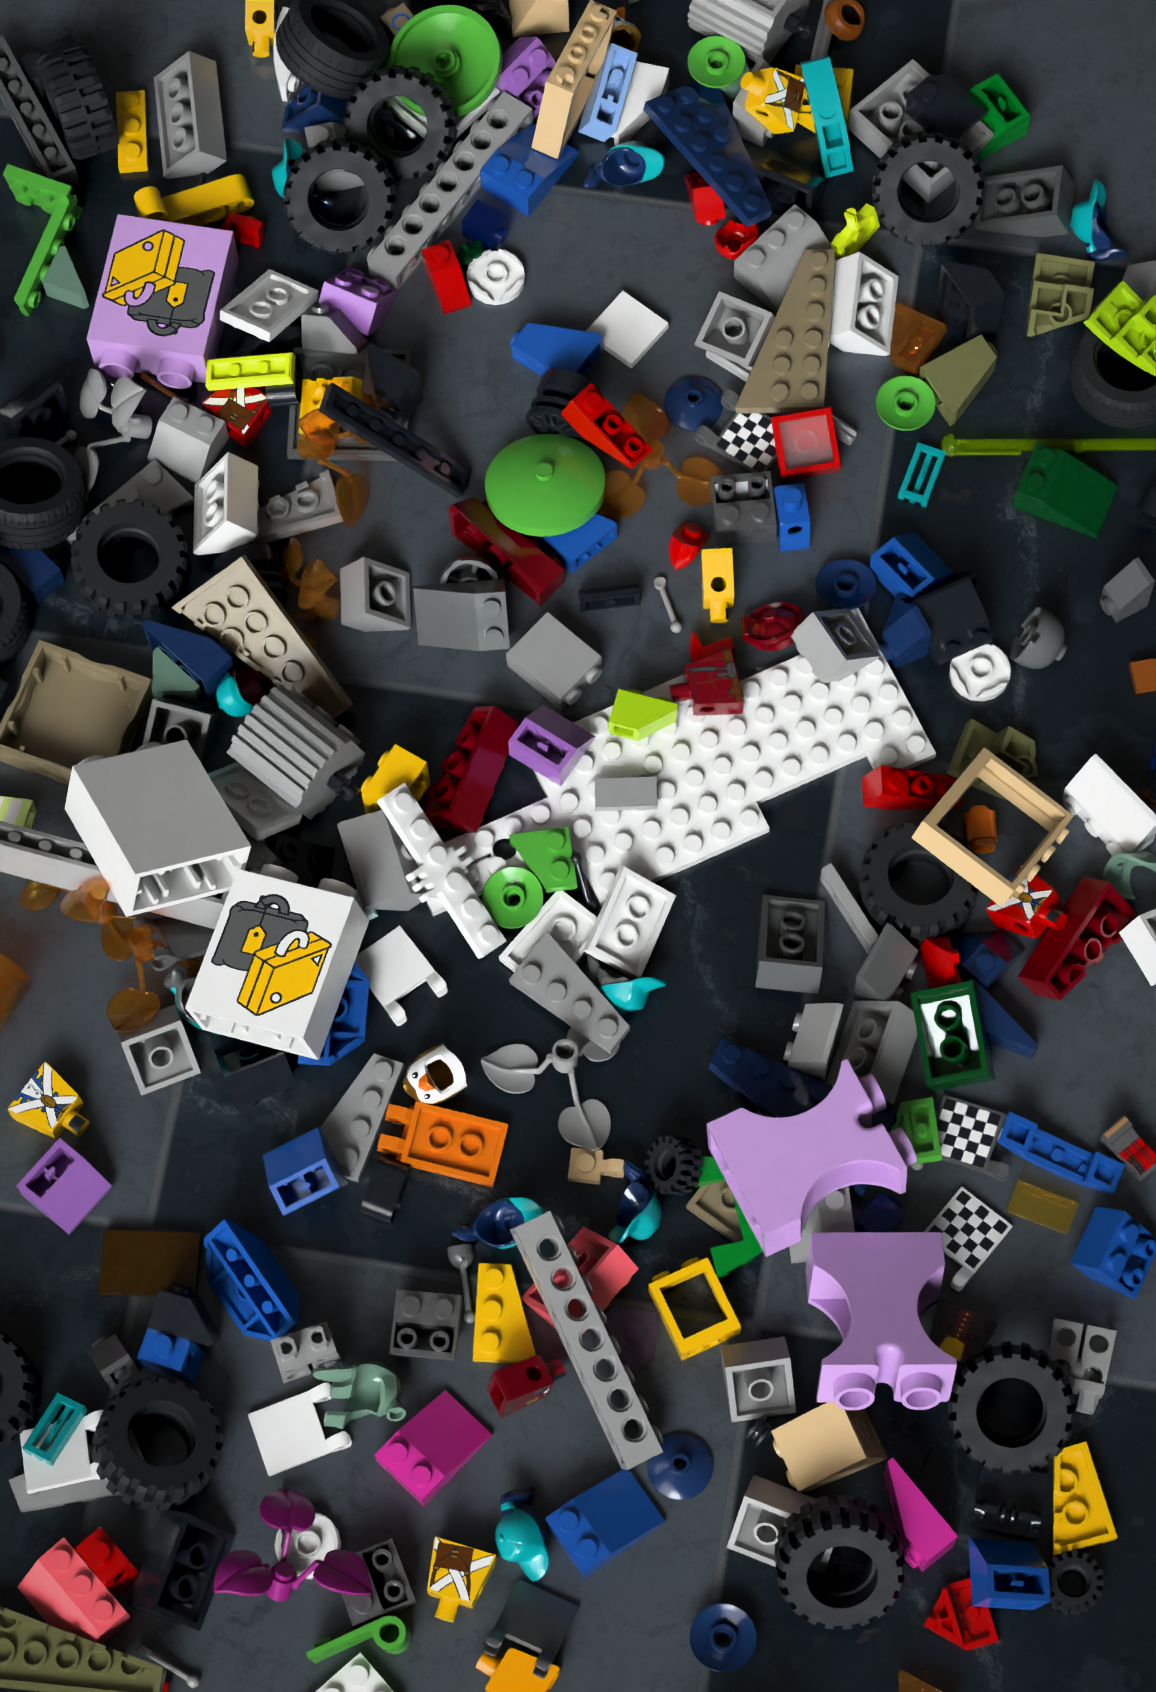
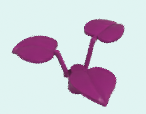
M278 1489L269 1493L262 1499L259 1508L260 1517L268 1526L274 1529L286 1528L280 1562L270 1568L268 1563L262 1564L260 1556L254 1551H232L220 1562L216 1570L213 1586L214 1593H232L241 1596H259L266 1593L270 1599L282 1602L288 1600L291 1597L293 1588L299 1589L301 1582L314 1571V1580L327 1590L358 1596H369L372 1593V1585L366 1564L358 1555L346 1550L327 1552L324 1561L315 1560L297 1577L294 1566L286 1562L292 1529L297 1531L309 1530L314 1523L315 1510L305 1495L292 1489Z

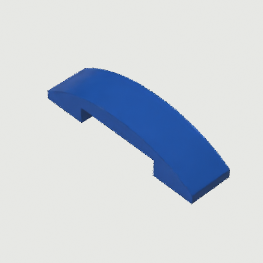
M1010 1111L1007 1113L997 1142L1028 1162L1062 1178L1111 1195L1115 1193L1125 1164L1097 1151L1093 1154L1038 1129V1124Z

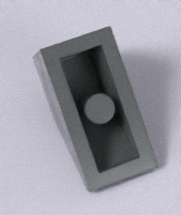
M314 304L310 309L301 314L302 349L356 355L366 349L368 340L340 309H332L328 304Z
M1139 557L1130 562L1103 587L1100 597L1101 607L1108 616L1111 615L1116 623L1148 606L1155 581Z
M116 1334L111 1337L106 1335L99 1338L92 1344L93 1349L88 1351L89 1356L112 1391L140 1373Z

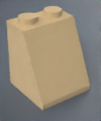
M508 0L513 37L569 32L568 0Z
M827 1402L771 1431L775 1439L773 1440V1447L778 1456L784 1459L788 1468L786 1471L787 1479L798 1492H810L888 1458L865 1408L845 1410L838 1407L835 1402Z

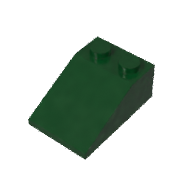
M1037 441L1015 491L1012 507L1097 539L1118 485L1067 452Z
M971 980L910 993L926 1086L933 1092L996 1080L990 1045L974 981Z

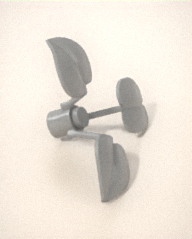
M96 369L89 370L80 394V410L84 417L91 419L96 416L98 409L112 414V423L117 431L121 432L122 436L90 443L87 448L80 446L77 449L74 457L79 461L84 472L85 501H88V494L98 472L99 461L94 449L119 442H130L131 437L147 439L152 431V419L150 416L133 413L147 389L135 383L131 378L120 377L115 383L111 394V405L113 408L107 407L102 403L107 391L106 381L101 372Z
M570 1027L567 1039L558 1040L553 1046L552 1054H547L545 1061L538 1068H536L538 1065L536 1053L524 1044H510L481 1058L483 1070L489 1080L501 1090L512 1094L530 1091L535 1085L534 1074H541L550 1063H553L557 1071L568 1073L575 1107H568L560 1114L558 1129L561 1136L574 1146L594 1151L602 1148L608 1140L611 1128L609 1112L604 1104L596 1099L580 1103L574 1069L578 1065V1057L583 1054L591 1061H605L617 1053L620 1044L610 1054L573 1027Z

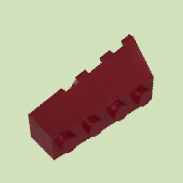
M471 497L454 503L448 508L451 534L475 554L487 559L497 572L539 606H542L565 582L563 564L552 555L548 557L543 553L540 545L530 537L526 539L519 532L502 524L491 512L486 501L482 503L477 498Z
M474 707L455 741L459 745L458 748L448 757L446 756L441 765L445 769L436 785L431 783L425 794L429 798L422 810L432 825L455 833H477L478 828L482 824L483 815L489 800L494 794V787L505 766V759L509 752L508 741L520 724L497 707Z
M1087 877L1081 879L1061 909V912L1067 915L1064 927L1059 931L1050 927L1017 977L1034 995L1060 1001L1086 976L1085 970L1091 964H1098L1105 957L1103 953L1112 944H1118L1123 939L1119 932L1139 916L1108 881Z

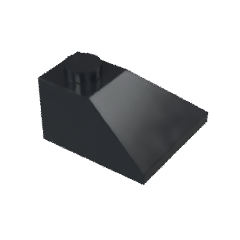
M947 74L927 76L907 94L905 113L927 132H943L945 135L954 136L959 139L987 115L988 110Z

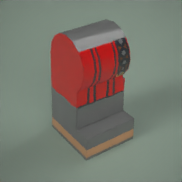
M1124 1115L1103 1133L1099 1142L1118 1162L1125 1164L1124 1169L1141 1182L1156 1170V1153L1134 1131L1132 1123Z

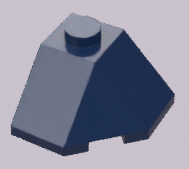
M302 82L305 87L300 91L297 100L291 98L285 107L282 130L288 133L305 134V127L329 122L343 125V116L347 114L345 107L348 99L330 97L319 93Z
M903 593L897 594L882 632L881 645H879V649L886 662L890 661L894 670L927 656L931 630L919 607L914 602L906 604L905 602L908 600Z
M1001 931L956 933L950 939L952 949H957L959 952L960 962H958L957 967L960 978L966 982L974 977L987 992L991 990L1024 953L1020 946Z

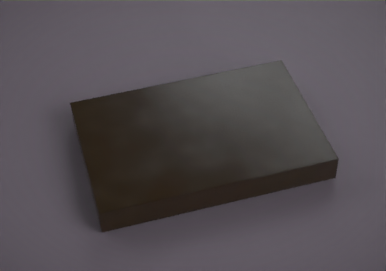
M104 1229L98 1293L100 1295L157 1297L159 1289L169 1286V1284L173 1285V1282L192 1287L191 1293L197 1295L201 1233Z

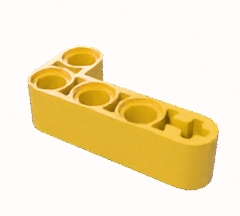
M241 174L230 175L161 198L158 188L152 186L144 187L134 195V202L139 217L194 226H203L224 219L230 213H243L254 205L246 179Z

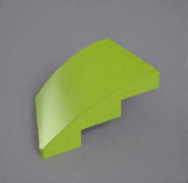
M1122 280L1115 285L1083 323L1119 355L1144 371L1156 376V295L1154 294L1145 301H1142Z

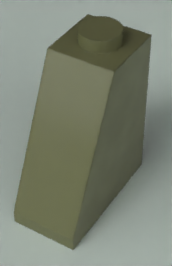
M982 335L969 340L920 367L919 379L928 384L932 389L936 400V407L949 426L957 422L995 371L998 357L997 351L991 342L987 343Z

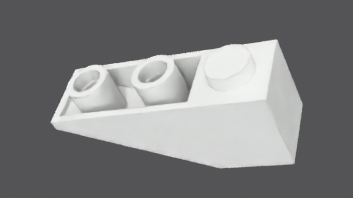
M638 61L635 62L617 130L611 136L614 138V146L629 141L651 119L643 110L646 101L667 92L669 68Z

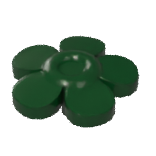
M476 240L471 245L470 243H463L459 248L460 252L455 254L458 262L462 265H468L473 261V258H479L484 252L482 241Z

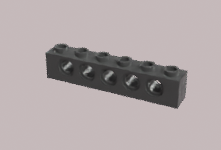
M0 36V98L42 176L70 185L72 190L80 187L78 174L72 160L4 36Z

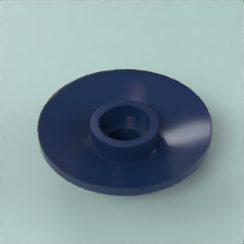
M686 377L676 381L667 390L664 398V410L670 422L680 429L697 431L701 425L709 428L717 422L722 414V394L714 383L705 378ZM697 397L699 400L691 402L688 398Z
M839 559L821 568L816 576L815 589L819 598L826 605L835 609L853 610L864 606L872 599L876 590V579L871 569L865 564L852 559Z
M672 1434L664 1437L663 1443L660 1444L663 1452L647 1461V1472L650 1482L659 1493L670 1499L686 1500L697 1496L707 1487L712 1477L713 1462L709 1450L699 1439L691 1435ZM677 1459H683L687 1465L683 1470H678L674 1467V1462Z
M715 1604L707 1607L697 1615L690 1629L689 1638L692 1652L696 1659L710 1670L716 1672L737 1670L750 1660L755 1651L757 1634L754 1623L747 1613L734 1605ZM719 1634H726L729 1637L727 1645L722 1646L717 1643L716 1638Z

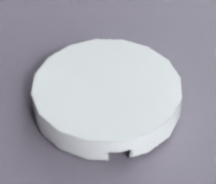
M485 250L479 258H473V261L468 265L467 283L469 291L476 299L485 304L500 305L509 303L518 297L524 288L525 273L523 264L515 254L507 250Z
M985 644L952 659L949 677L953 687L961 696L972 701L984 702L995 699L1004 692L1010 680L1011 665L1007 655L999 647L993 644L992 646Z
M315 1512L314 1523L309 1530L297 1531L292 1529L286 1562L294 1566L297 1577L315 1560L324 1561L327 1552L341 1550L342 1543L339 1531L332 1521L321 1513ZM286 1528L279 1529L276 1534L275 1551L279 1562ZM314 1571L306 1579H313Z

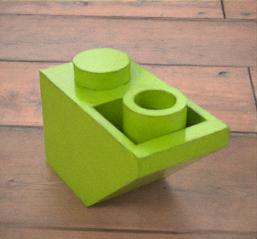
M618 689L608 721L609 734L640 741L676 722L678 704H675L666 697L652 698L644 696L642 692L635 689H627L626 691Z

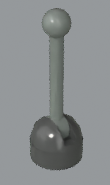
M473 1244L451 1246L447 1248L449 1261L455 1268L460 1269L466 1310L463 1319L466 1323H473L475 1321V1312L472 1311L466 1270L474 1259Z

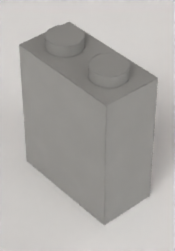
M548 612L506 653L507 666L560 710L567 704H574L580 697L581 690L588 683L593 684L602 673V657Z

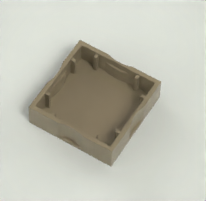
M39 640L22 676L19 691L14 701L7 708L0 723V762L69 786L72 766L77 765L85 758L94 755L108 758L130 752L152 704V699H154L152 679L113 665L93 662L79 653Z

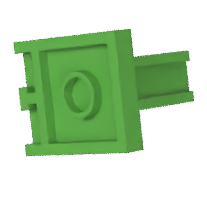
M7 164L3 175L15 199L27 206H31V204L41 206L44 211L52 214L14 297L21 313L30 316L33 308H37L40 303L41 289L43 287L42 281L59 247L64 246V238L67 232L73 229L75 221L79 219L83 209L76 205L78 202L76 195L70 194L72 191L70 185Z

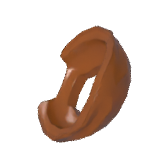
M831 0L824 10V19L827 27L839 39L851 41L860 36L865 24V14L862 6L857 1ZM844 5H850L855 8L860 17L859 25H851L844 20L842 16V7Z

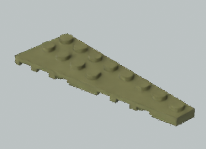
M0 1607V1688L38 1692H163L166 1677L165 1668Z

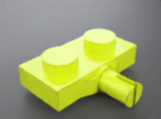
M866 203L859 212H856L854 208H849L846 210L847 212H844L847 222L846 227L835 235L830 244L831 248L835 249L836 260L857 253L880 227L877 212L873 206Z

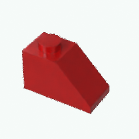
M698 172L685 174L692 214L696 223L713 225L718 223L719 219H725L723 200Z
M447 240L422 249L424 269L443 314L446 315L471 306V300L460 264L450 241Z

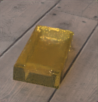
M1018 1180L1006 1212L1067 1235L1079 1203Z

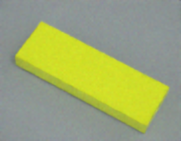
M293 352L207 359L205 386L208 391L294 384L296 357Z

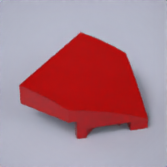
M949 937L926 938L920 945L919 953L929 988L961 983L957 967L958 962H960L959 952L957 949H952Z
M971 1578L946 1585L942 1589L941 1595L930 1616H928L924 1627L966 1651L999 1642L989 1607L972 1606Z

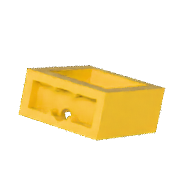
M698 1257L690 1259L681 1265L682 1269L672 1274L669 1271H664L652 1278L653 1282L648 1284L649 1294L681 1361L741 1334V1325L708 1257L699 1260ZM704 1273L726 1320L683 1339L661 1292Z

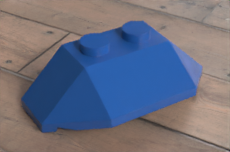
M355 962L319 1060L298 1055V1064L330 1066L365 1042L370 980Z
M224 1219L204 1238L209 1285L243 1335L268 1340V1342L287 1335L299 1324V1292L263 1240L230 1219Z

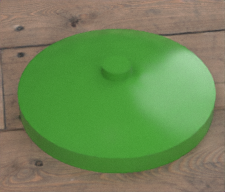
M440 5L418 13L400 29L390 48L388 68L396 65H403L405 68L414 66L420 68V71L423 73L430 72L433 74L435 81L439 84L442 82L447 87V95L453 97L456 104L453 106L454 112L458 113V117L478 108L491 95L500 78L503 56L496 33L481 15L462 6ZM398 96L409 109L426 117L416 102L407 97Z
M558 434L532 435L509 444L492 460L485 477L486 499L494 516L502 524L516 532L539 537L565 534L584 525L599 510L606 492L605 472L598 456L584 443Z

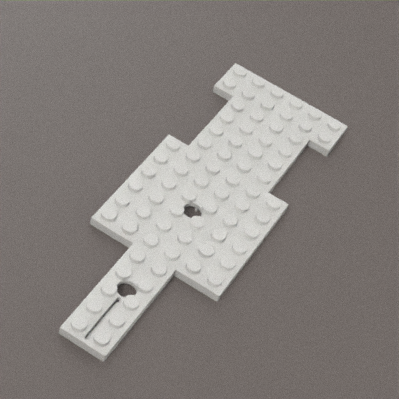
M859 608L849 611L880 654L876 661L841 681L822 683L814 675L812 667L805 656L801 654L739 681L744 700L742 714L696 716L693 715L690 700L675 703L678 704L677 721L640 741L609 734L608 721L613 706H610L574 722V724L594 735L595 739L562 786L534 771L547 798L478 828L477 833H465L444 844L446 848L453 846L455 850L463 845L467 847L468 850L459 857L463 861L472 855L476 862L466 866L469 872L464 876L477 896H480L489 878L499 870L508 867H520L530 871L517 850L516 854L510 859L504 860L501 857H496L493 853V846L498 840L509 839L511 834L568 826L572 853L579 852L582 855L581 865L583 872L600 906H603L618 869L621 867H626L653 883L658 882L768 833L770 827L758 806L760 803L866 756L873 770L880 765L909 770L934 759L936 752L888 662H886ZM684 675L642 693L644 696L652 698L666 697L671 699L669 685L685 682ZM657 777L658 809L595 811L594 778ZM437 894L426 900L433 916L446 911Z

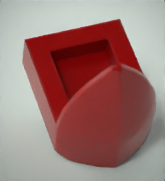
M230 213L221 227V230L233 231L235 241L259 249L264 241L263 222L250 216L246 217L237 213Z
M683 522L672 533L668 553L674 570L682 569L694 560L696 555L707 545L710 533L703 531L696 524Z
M694 631L690 633L689 650L693 662L726 649H731L733 659H735V645L731 637L702 646Z

